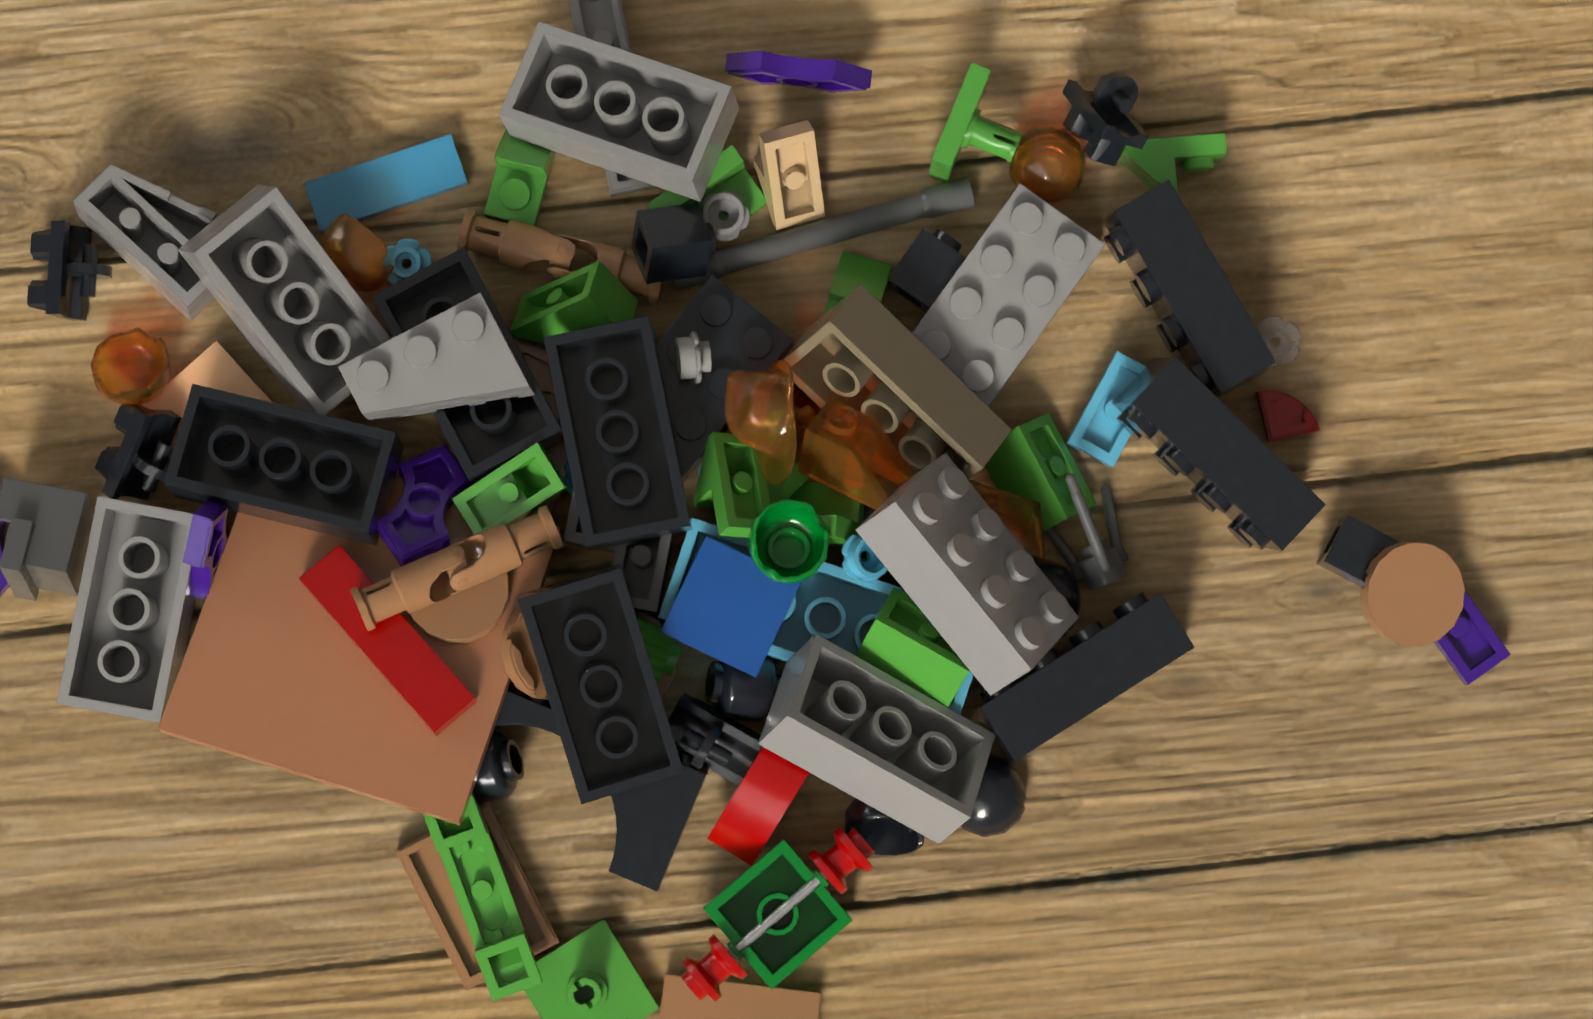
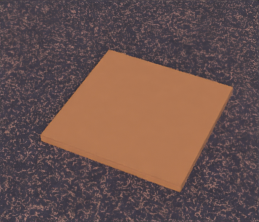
M395 478L385 515L398 505L404 494L405 485L402 479ZM453 503L444 520L449 538H467L474 535L459 509ZM237 513L215 572L212 586L205 599L158 726L159 731L461 826L511 681L505 672L500 653L502 631L510 614L520 606L518 595L543 587L556 550L551 547L523 559V566L507 572L510 582V602L506 612L503 613L502 618L497 622V626L488 635L470 643L448 644L437 640L434 636L428 635L414 623L411 614L407 611L400 613L476 699V703L440 734L435 736L299 580L300 576L338 545L346 551L373 583L391 577V570L400 567L381 536L379 535L377 546ZM557 527V530L561 536V528Z

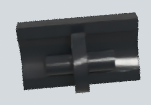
M1113 72L1103 75L1098 80L1094 91L1082 89L1077 81L1070 79L1067 81L1062 93L1072 104V107L1062 125L1070 134L1088 141L1084 152L1091 160L1116 166L1126 145L1139 149L1143 148L1149 135L1129 113L1133 109L1138 96V86L1130 75L1125 72Z
M51 221V229L31 234L30 253L33 260L49 262L48 280H32L30 285H28L27 304L29 307L46 311L45 314L72 321L87 320L88 298L96 297V280L112 278V267L98 264L99 246L91 244L92 230L90 228L71 225L67 221Z
M122 404L118 409L114 423L116 429L125 434L120 446H108L103 450L95 465V469L106 479L101 492L111 499L129 496L148 500L150 493L155 492L159 480H165L171 460L169 456L174 447L172 440L182 417L172 410H152L140 404Z
M685 692L680 697L668 720L677 751L693 757L691 765L698 769L704 766L738 786L762 747L758 744L761 735L757 734L756 731L742 723L739 724L713 709L712 706Z

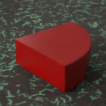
M1261 390L1256 392L1267 443L1320 431L1312 411L1296 398L1278 390Z

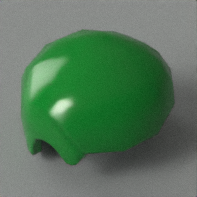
M784 498L766 505L752 522L748 536L749 552L755 565L770 580L784 584H795L812 577L826 560L829 543L828 529L811 504Z

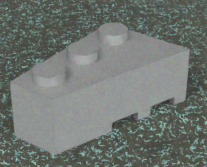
M111 164L73 200L78 218L190 322L215 298L178 249L218 217L216 212L203 206L199 208L171 195L170 191Z
M481 293L338 366L361 413L370 422L436 412L438 409L456 406L485 404L487 401L517 396L521 398L535 395Z

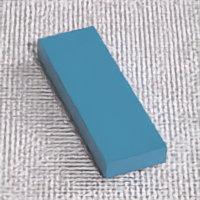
M452 134L304 183L322 234L469 185Z

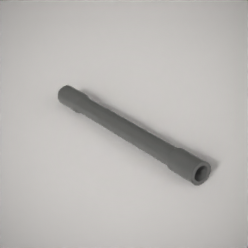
M966 176L924 188L916 194L737 245L716 249L714 253L709 255L706 276L674 280L677 291L706 283L711 275L720 279L729 273L923 218H936L974 207L975 200L971 185Z

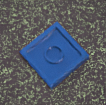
M706 536L660 632L756 678L802 581L795 584L772 581L759 570L751 557Z

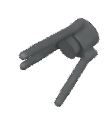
M1068 473L1065 479L1090 545L1078 550L1082 560H1079L1055 527L1050 528L1044 533L1069 565L1075 580L1078 582L1085 579L1091 591L1127 576L1128 573L1123 562L1129 559L1122 545L1110 486L1108 484L1101 486L1103 509L1110 540L1109 544L1107 538L1100 539L1076 476L1073 473Z

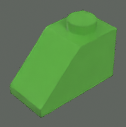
M597 261L523 294L510 332L516 338L545 344L544 337L633 319L638 300L600 261Z

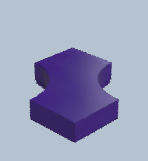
M762 50L727 53L725 71L729 75L762 85L799 86L830 93L866 91L871 86L872 70L837 59H806L774 54Z
M446 444L399 464V473L405 485L404 494L398 505L380 518L378 521V533L400 566L450 546L449 534L444 523L445 516L454 503L452 498L469 488L471 482Z
M208 499L193 513L183 563L191 565L190 595L201 599H206L207 594H209L215 572L229 537L226 535L228 506H226V503L213 499Z

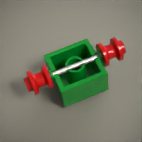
M840 827L834 831L836 844L826 853L813 849L807 854L820 869V872L816 868L811 870L784 838L703 907L730 941L727 943L728 949L713 934L708 938L711 951L699 961L689 956L682 960L687 971L680 977L700 1001L707 995L715 1002L722 997L719 985L730 975L740 979L748 975L747 971L737 960V958L741 960L743 957L772 990L853 921L826 888L829 885L826 880L828 879L842 895L847 891L845 877L858 868L869 872L874 868L867 859L875 852L855 828L847 835Z

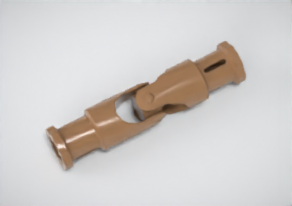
M468 208L462 221L457 250L464 247L467 252L472 251L498 258L501 265L524 271H546L549 275L559 279L573 272L576 266V249H581L595 258L596 262L600 261L632 294L647 297L650 304L658 305L665 282L646 284L636 258L627 255L626 249L570 235L558 234L554 236L535 225L513 219L508 223L478 216L477 211Z
M544 505L539 507L537 513L509 526L504 522L497 524L447 548L391 570V577L363 589H360L358 586L354 587L350 591L367 630L371 631L376 628V623L403 611H407L409 614L417 612L447 599L453 594L523 566V559L551 547L555 550L560 549L564 545L547 506ZM469 559H478L471 566H468L466 562ZM447 571V575L439 576L442 572Z

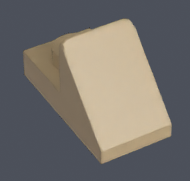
M805 120L758 133L761 154L754 157V165L776 230L825 217L815 134L809 121Z

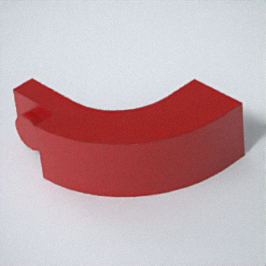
M763 747L707 839L752 866L810 772Z

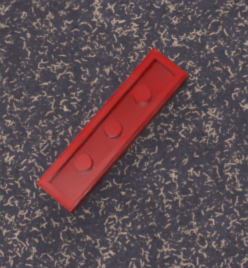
M340 545L299 577L302 585L435 736L440 734L476 703L475 697L400 613L376 623L375 629L367 630L350 589L357 586L363 589L374 583Z

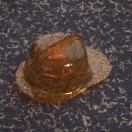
M782 359L775 361L767 371L737 370L731 372L727 377L724 408L729 431L741 443L756 449L760 470L765 480L771 485L783 484L790 476L797 449L793 407V372L791 365Z

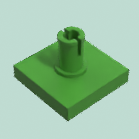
M971 62L933 154L929 177L944 183L948 182L962 147L966 149L968 144L1004 158L1011 163L1023 131L1014 130L980 116L981 110L978 109L986 91L991 70Z
M606 919L601 920L536 961L543 982L524 990L542 1019H643L660 1008Z

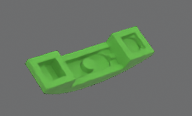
M473 791L461 826L423 814L437 853H440L475 947L474 953L492 1001L541 984L543 981L524 923Z

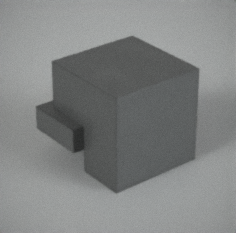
M6 477L3 478L0 489V521L9 522L0 561V570L16 598L36 601L39 589L78 596L94 516V508L87 493Z

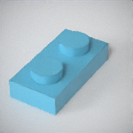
M1116 351L1070 433L1066 444L1110 468L1114 467L1131 434L1117 421L1116 418L1122 412L1112 402L1146 367Z

